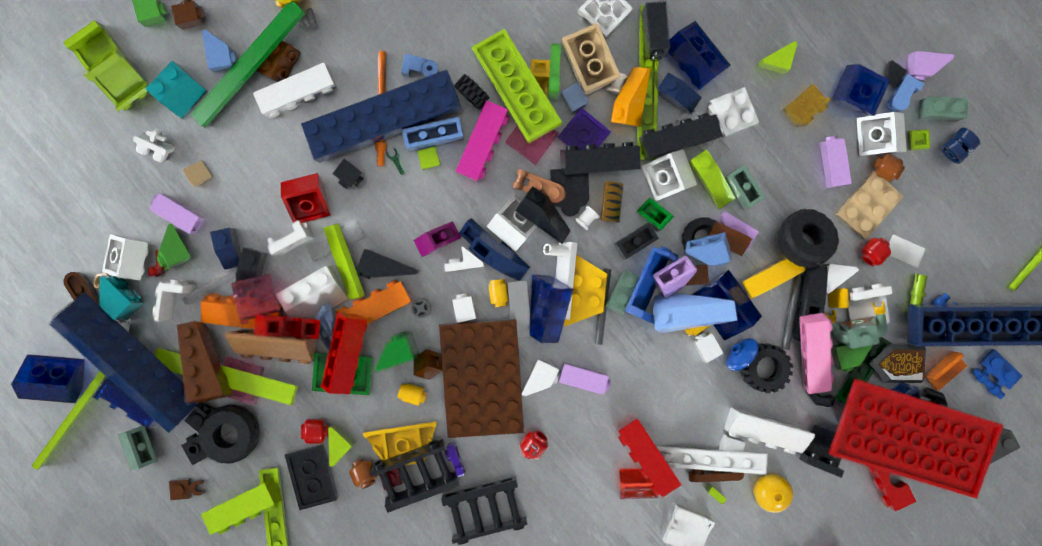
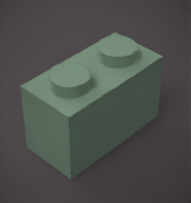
M926 97L920 100L919 119L955 122L966 119L968 99Z
M745 165L724 177L743 209H748L766 198Z
M627 270L623 271L605 307L621 316L625 314V309L640 277Z
M144 425L117 434L130 471L157 462Z

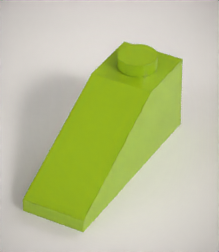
M707 149L689 161L691 170L719 210L736 199L720 168Z

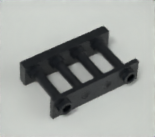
M444 439L432 440L427 445L386 460H378L371 465V477L380 475L388 496L385 497L387 513L460 486L459 477H457L456 472H449L441 451L445 450ZM433 454L442 473V476L436 479H431L423 458ZM416 461L424 480L423 484L417 486L413 485L405 467L406 464ZM398 468L406 490L395 492L387 471Z
M516 476L442 495V505H448L451 508L457 534L452 536V544L458 543V545L468 543L470 539L509 529L521 530L527 525V517L520 518L514 495L515 488H518ZM502 491L507 495L513 520L501 522L495 498L496 493ZM485 496V498H488L494 525L483 527L477 505L478 497ZM467 501L470 505L476 528L464 532L458 508L459 502Z

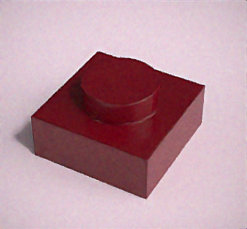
M398 468L387 471L393 487L403 484Z

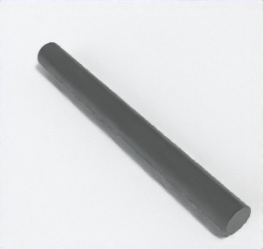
M604 268V272L608 274L605 297L606 305L609 294L611 269ZM606 307L603 313L598 314L595 344L597 345L603 344Z
M800 274L795 276L782 344V349L790 350L803 275Z

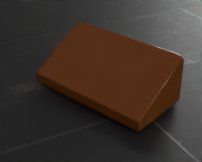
M720 222L714 223L708 235L725 233L731 252L739 256H743L752 241L751 237Z

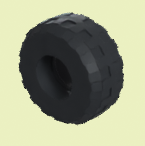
M814 209L795 211L785 219L778 230L777 240L781 252L789 261L799 267H818L828 261L838 249L839 238L837 228L825 214ZM802 232L812 238L814 245L804 239Z
M233 404L223 405L212 410L204 417L198 430V441L202 451L207 457L221 464H231L246 458L255 449L260 437L259 424L254 415L246 408ZM223 424H230L236 429L238 437L235 444L228 443L222 438L221 428Z

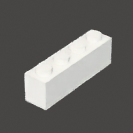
M322 63L258 90L253 94L261 113L266 117L273 118L280 115V111L285 109L292 110L297 108L299 103H308L315 100V97L320 94L328 95L337 86L328 66Z

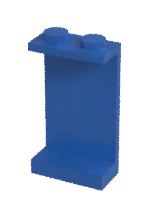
M663 246L660 249L653 247L625 309L626 312L655 324L654 315L645 312L656 289L653 274L665 268L668 260L672 262L677 261L678 254Z

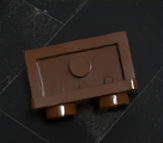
M281 41L256 71L276 82L282 81L289 76L301 52L290 44Z

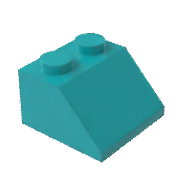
M171 61L146 88L153 97L181 119L208 92L174 61Z

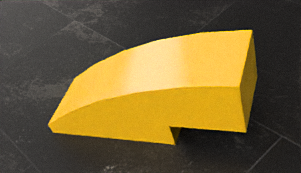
M785 257L742 281L752 299L790 280L806 269L805 267L795 265Z

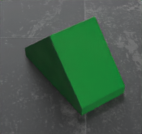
M651 198L637 210V213L647 223L649 222L657 232L661 231L674 218L673 214Z

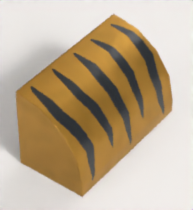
M611 181L604 183L600 221L620 223L624 184Z

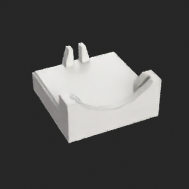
M587 0L579 8L578 14L583 19L585 17L592 25L598 23L603 36L606 38L633 11V8L625 0Z
M296 221L291 224L295 232L277 241H274L273 238L267 239L270 244L268 245L270 253L272 255H282L315 238L307 222L301 224L300 221Z
M676 505L663 541L672 546H704L715 522L712 518Z

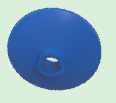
M746 338L736 343L727 354L726 366L732 371H739L747 367L758 353L759 345L757 341L752 338Z

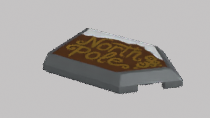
M887 344L882 349V352L868 362V364L875 369L885 383H922L924 381L925 346Z

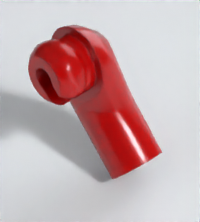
M159 250L155 251V267L150 266L148 268V275L150 277H159L164 270V267H161L157 261Z

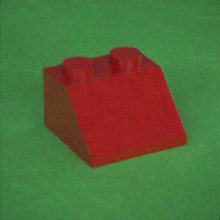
M318 173L281 182V199L293 223L296 221L304 223L331 216L325 189Z

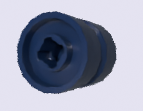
M962 127L953 135V139H949L941 146V151L951 162L961 164L981 142L974 132Z

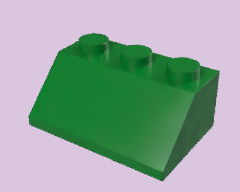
M407 331L390 337L391 341L386 343L374 368L375 373L413 360L420 354L413 333L407 334Z

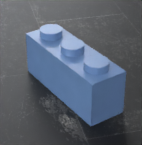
M459 117L402 129L405 147L408 151L464 139Z

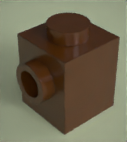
M183 0L180 2L181 4L171 6L175 25L180 29L204 25V10L195 1Z

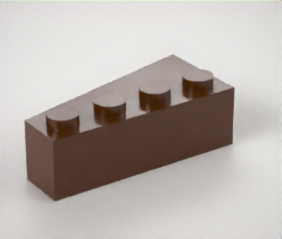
M192 321L177 325L186 402L201 403L234 396L227 384L226 374L223 373L220 366L219 356L216 355L213 348L214 343L206 323Z

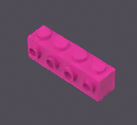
M486 100L456 169L457 174L476 182L479 181V178L483 180L487 171L484 168L486 162L491 161L495 152L492 148L501 139L502 125L506 126L510 116L507 115L508 109Z

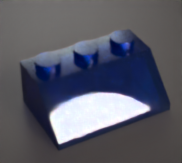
M696 21L679 30L669 39L670 49L668 54L677 61L680 69L689 76L692 84L699 90L731 66Z
M730 270L716 276L708 284L703 285L692 293V295L735 301L738 321L714 324V327L724 341L753 327L762 317Z
M27 354L11 386L18 399L76 403L83 389L85 360Z

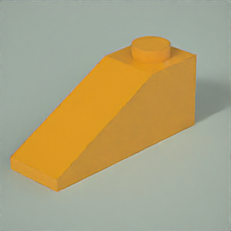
M632 68L614 102L611 122L640 127L650 68Z

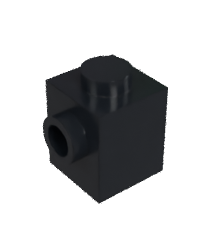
M343 159L332 173L340 179L338 183L345 189H348V187L355 189V187L359 188L365 180L363 178L365 174L346 159Z
M197 433L187 437V442L181 445L192 466L207 458V455L201 449Z

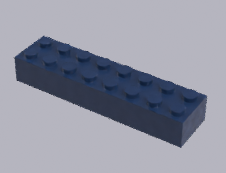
M446 69L303 122L301 126L313 160L321 163L400 134L402 129L424 125L462 111V107L451 76Z
M86 292L82 293L57 313L49 325L168 433L199 404L187 403L184 382L121 324L113 320Z
M909 304L907 343L915 346L1042 345V304Z

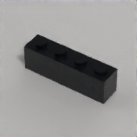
M708 112L699 115L697 120L692 121L691 118L681 120L680 125L673 126V123L661 126L662 130L656 132L654 129L644 131V135L639 137L645 160L722 137L717 115H710Z
M622 142V146H615V143H604L603 147H596V144H586L585 148L578 149V145L566 146L565 150H560L561 173L566 175L641 169L640 146L634 145L633 142Z

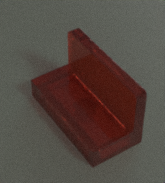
M640 469L619 470L620 499H657L658 496L655 495L650 487L653 483L649 478L645 480L639 471Z

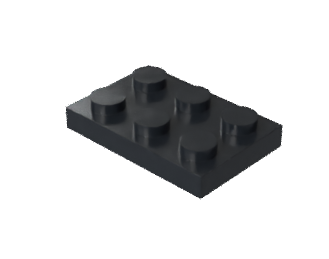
M323 444L284 455L299 511L338 499Z

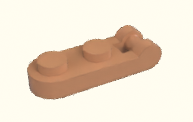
M518 169V177L513 182L512 187L528 193L533 186L554 203L561 202L565 198L566 191L562 185ZM525 177L530 179L528 186L523 184Z

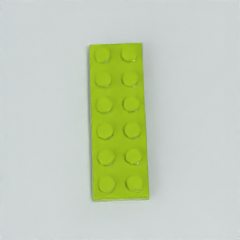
M505 28L471 47L528 144L562 125L561 119Z

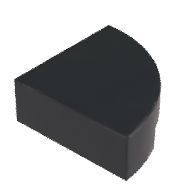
M893 60L889 61L886 68L890 85L897 87L907 72L906 69Z

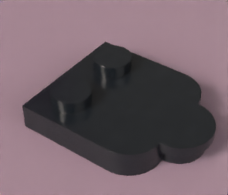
M550 169V181L562 185L566 191L565 198L558 203L552 202L553 205L561 208L564 215L569 217L575 216L579 212L580 207L585 206L589 201V173L566 175L561 173V169Z

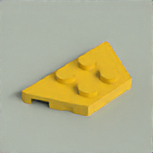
M577 254L570 319H564V326L603 313L605 308L608 274Z
M437 421L363 432V436L365 439L367 438L376 455H379L382 460H386L427 445L432 441ZM416 461L408 463L406 465L416 464Z

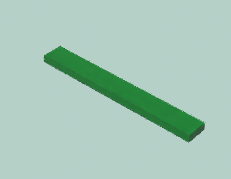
M293 0L284 6L191 113L193 118L202 127L206 128L306 14Z

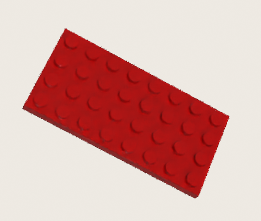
M854 379L829 454L977 499L1004 425Z

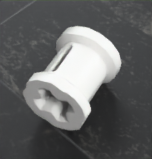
M620 73L621 77L611 82L607 91L611 94L619 95L628 76Z
M589 206L585 207L586 210L579 218H575V221L586 231L589 229L588 226L600 217Z

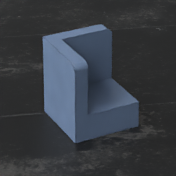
M578 82L561 91L560 95L571 114L589 104V100Z

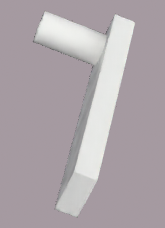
M559 242V245L547 243L543 248L544 254L557 256L551 317L570 319L577 243L563 242L561 244Z

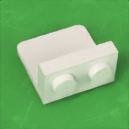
M171 279L170 282H159L155 291L157 303L153 308L154 320L158 322L171 320L175 294L195 292L196 284H189L190 280Z
M877 283L872 284V288L865 289L864 286L852 288V291L849 292L848 307L850 320L876 317L877 315L874 314L872 304L875 302L876 307H881L883 301L885 303L886 313L884 315L886 316L887 324L890 322L885 295L892 294L891 286Z

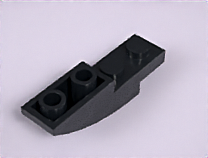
M820 265L818 267L806 268L799 297L801 306L793 336L795 341H801L800 316L824 314L827 294L826 266Z

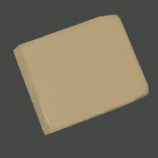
M202 160L182 170L191 185L195 187L213 177Z

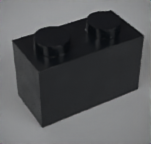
M648 222L615 242L614 245L622 258L626 260L659 238Z

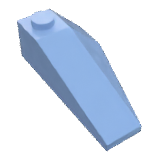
M675 293L667 299L662 294L655 295L653 307L656 331L660 333L738 321L735 301L683 293Z

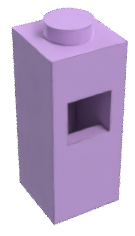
M838 136L827 137L826 141L820 143L826 188L852 184L845 138L838 139Z
M159 193L151 201L152 206L149 210L189 234H196L205 219L166 194Z
M563 362L561 375L558 379L559 383L604 395V392L609 390L611 380H608L609 376L607 374Z

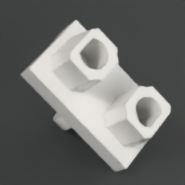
M155 128L153 131L148 129L146 133H142L140 136L135 135L133 138V142L137 143L136 152L147 155L150 149L154 150L153 159L158 162L165 161L168 154L174 152L175 146L165 142L167 138L162 136L163 131L160 128Z

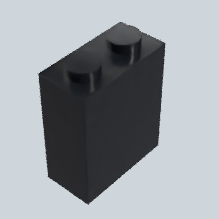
M666 1L646 2L641 12L645 59H650V61H660L670 49Z

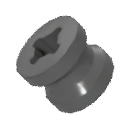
M308 8L304 11L306 14L298 22L301 30H306L310 26L312 28L317 27L313 9Z
M418 299L411 306L413 315L418 318L428 316L432 310L430 302L426 299Z

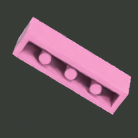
M823 313L800 316L803 387L808 394L832 391V383H834V376L831 372L833 357L830 350L833 348V342L830 337L832 322Z

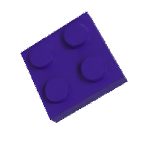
M581 108L557 138L566 146L578 145V149L585 148L586 144H596V147H599L611 131Z

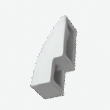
M527 280L508 282L511 319L517 320L518 338L532 337Z

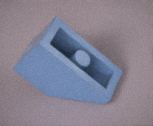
M202 30L208 69L213 72L229 70L238 60L236 51L207 30Z
M725 233L687 241L686 253L710 266H722L731 262V249Z

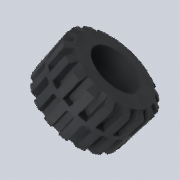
M759 343V350L755 359L742 369V372H740L741 376L745 378L744 381L750 387L760 392H778L779 388L784 389L786 387L784 384H789L791 381L788 377L789 375L793 376V372L790 371V368H793V363L789 362L791 360L790 356L786 355L787 352L780 349V347ZM765 357H771L775 363L774 373L770 377L762 379L757 373L758 363Z

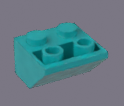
M102 275L100 277V307L113 320L129 319L144 304L141 300V295L135 290L129 289L127 287L128 283L123 278Z

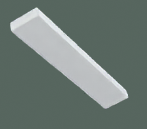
M656 446L668 465L673 468L767 475V454Z

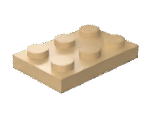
M874 171L835 215L865 240L904 196L886 180L878 177Z

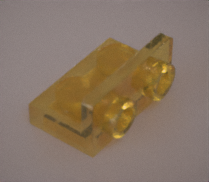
M812 84L787 105L783 111L797 127L802 124L806 126L814 120L813 115L816 112L820 114L829 107L827 103L831 98H825L818 88Z

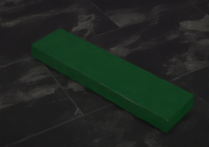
M883 337L879 338V344L871 347L862 364L854 367L853 371L848 372L834 395L837 400L846 405L854 379L864 382L869 381L875 369L868 362L876 358L882 352V349L887 344H891V342Z

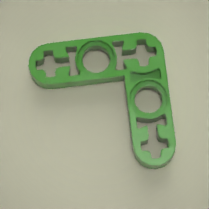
M551 43L548 99H558L561 44Z

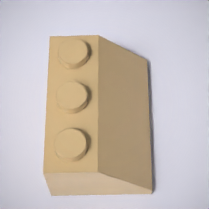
M598 23L562 38L561 45L585 95L599 90L621 77Z

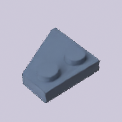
M327 303L321 307L314 319L320 320L319 338L329 351L336 319L330 303Z

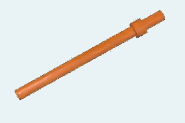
M385 51L378 52V95L386 92ZM385 139L375 143L377 166H384L385 151H387Z

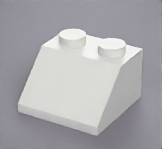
M890 112L857 118L859 156L907 152L904 113Z
M684 149L669 153L642 166L655 201L697 185Z
M516 195L500 209L487 225L493 233L515 252L538 227L515 211L522 201Z
M110 235L102 272L119 278L141 280V276L145 271L144 260L148 255V243Z

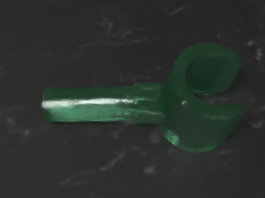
M393 148L395 151V156L390 157L388 151H386L387 157L394 162L400 175L404 174L399 161L398 151Z

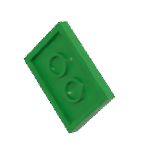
M315 352L312 391L326 392L321 388L328 353ZM359 356L358 367L354 376V385L350 394L370 395L373 357Z

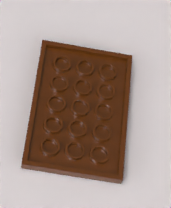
M517 320L439 324L448 438L524 433Z

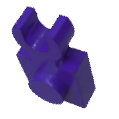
M455 441L447 445L445 454L447 460L451 461L452 465H454L457 477L465 475V469Z

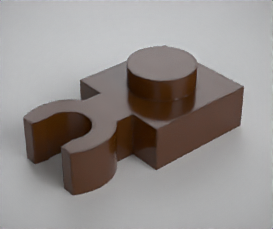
M190 478L170 480V500L190 499L192 493L197 496L205 493V490H198L197 485L203 484L204 480L200 479L194 483H191Z

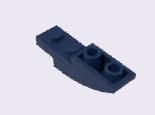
M472 218L466 221L459 232L471 244L468 249L497 271L520 281L530 269V266L504 242L498 243Z

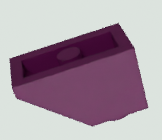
M452 221L422 234L413 241L421 257H424L461 239V236Z

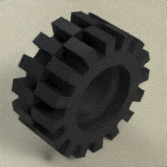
M466 74L454 85L458 92L477 109H480L486 100L488 101L490 98Z

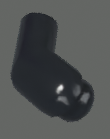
M928 387L924 388L923 396L931 398L933 403L945 407L948 406L942 392Z
M819 393L808 394L816 406L829 408L834 405L835 397L831 394L826 396H820Z

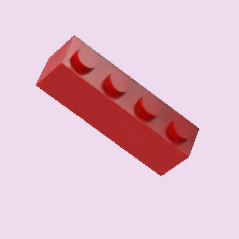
M337 313L321 388L329 394H350L354 385L358 358L363 347L364 333L367 329V319L358 314Z
M638 418L618 431L620 433L618 439L624 447L628 445L631 450L628 454L634 463L639 462L642 467L639 471L645 480L648 478L651 480L653 485L650 487L656 496L661 495L664 498L682 486Z

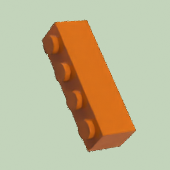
M396 279L386 284L388 288L383 291L379 288L369 293L371 297L365 300L361 297L353 301L354 306L348 309L344 306L336 310V315L334 316L336 319L337 313L358 314L367 319L368 325L413 302L404 282H398Z
M218 293L207 294L201 300V323L254 329L256 314L283 316L281 303H277L274 300L259 301L256 298L244 299L235 295L220 296Z

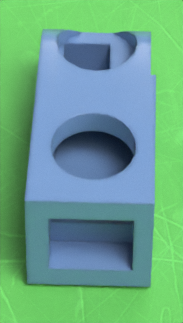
M409 54L404 56L401 69L402 76L410 77L411 73H416L427 77L439 72L438 66L433 60Z
M909 74L905 75L891 94L887 103L888 109L891 112H900L907 109L910 104V97L913 93L921 91L924 83Z

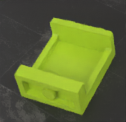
M93 20L63 42L67 49L73 51L85 69H88L115 48L123 54L105 27L96 20Z
M117 48L84 72V77L89 82L92 80L115 105V109L118 112L122 109L124 111L133 105L135 99H142L149 93L146 90L149 85L148 82Z

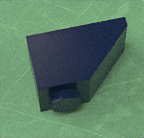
M669 72L658 87L659 96L690 114L693 113L702 99L686 82Z
M225 228L211 231L213 248L224 270L236 268L241 256L236 229Z

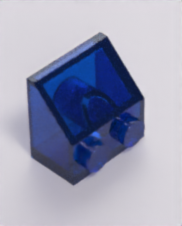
M861 64L847 65L831 101L847 109L875 116L891 80Z

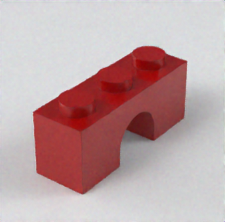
M255 315L254 334L262 337L289 336L302 339L319 338V319Z
M866 466L869 472L873 473L875 478L873 482L876 488L881 490L883 495L881 499L887 508L889 507L896 512L916 502L907 483L901 480L891 483L889 479L891 473Z

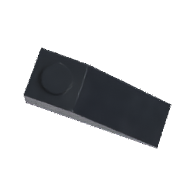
M533 186L515 210L561 244H563L571 231L551 200Z
M243 247L237 266L233 295L244 299L255 298L268 253Z
M364 249L356 268L360 272V276L367 279L371 277L413 275L420 272L418 269L369 249Z

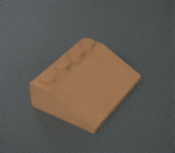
M247 329L231 331L225 334L234 353L241 354L243 358H253V355L260 356L262 360H272V357L279 358L281 362H291V359L298 360L300 364H310V361H314V354L317 352L318 339H302L289 336L262 337L254 334V330Z

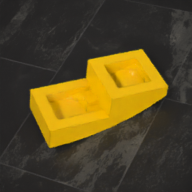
M531 59L530 71L548 98L550 60Z

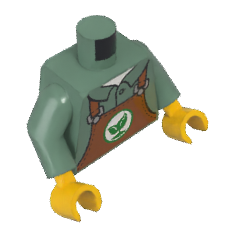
M882 301V306L876 307L875 302H873L872 306L874 314L877 315L876 317L872 316L839 323L836 322L837 313L835 310H832V316L827 315L825 311L824 315L832 322L831 332L834 339L850 348L879 344V338L883 337L888 331L886 316L884 315L886 313L885 303Z

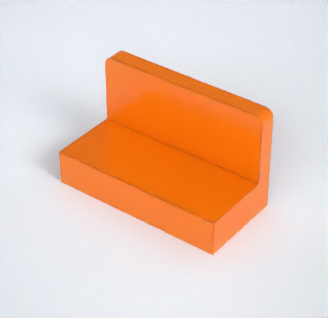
M951 351L925 373L924 377L935 390L939 391L967 367L962 360L964 355L960 352Z

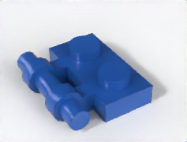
M991 349L979 362L984 367L982 371L978 367L972 370V373L976 376L975 379L979 383H983L988 388V391L999 399L1005 396V393L1001 390L1002 386L1010 390L1022 377L995 349ZM990 374L996 379L994 383L989 379Z

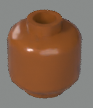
M889 153L883 157L879 156L873 165L876 168L875 174L889 182H892L894 179L898 180L905 169L903 160Z
M360 459L352 464L353 467L350 469L349 474L356 487L366 489L376 483L375 479L378 475L373 477L370 475L371 465H373L371 461Z

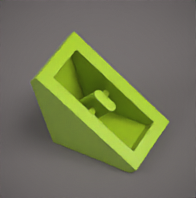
M794 41L757 63L758 66L786 74L791 69L797 42Z
M331 425L328 428L329 466H334L355 444L337 425Z

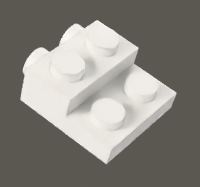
M745 87L708 102L709 114L717 115L723 135L722 138L759 123Z

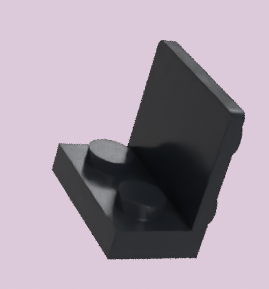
M813 424L810 432L815 434L814 438L805 451L801 453L799 459L808 465L842 478L844 470L839 468L842 458L829 454L836 433Z

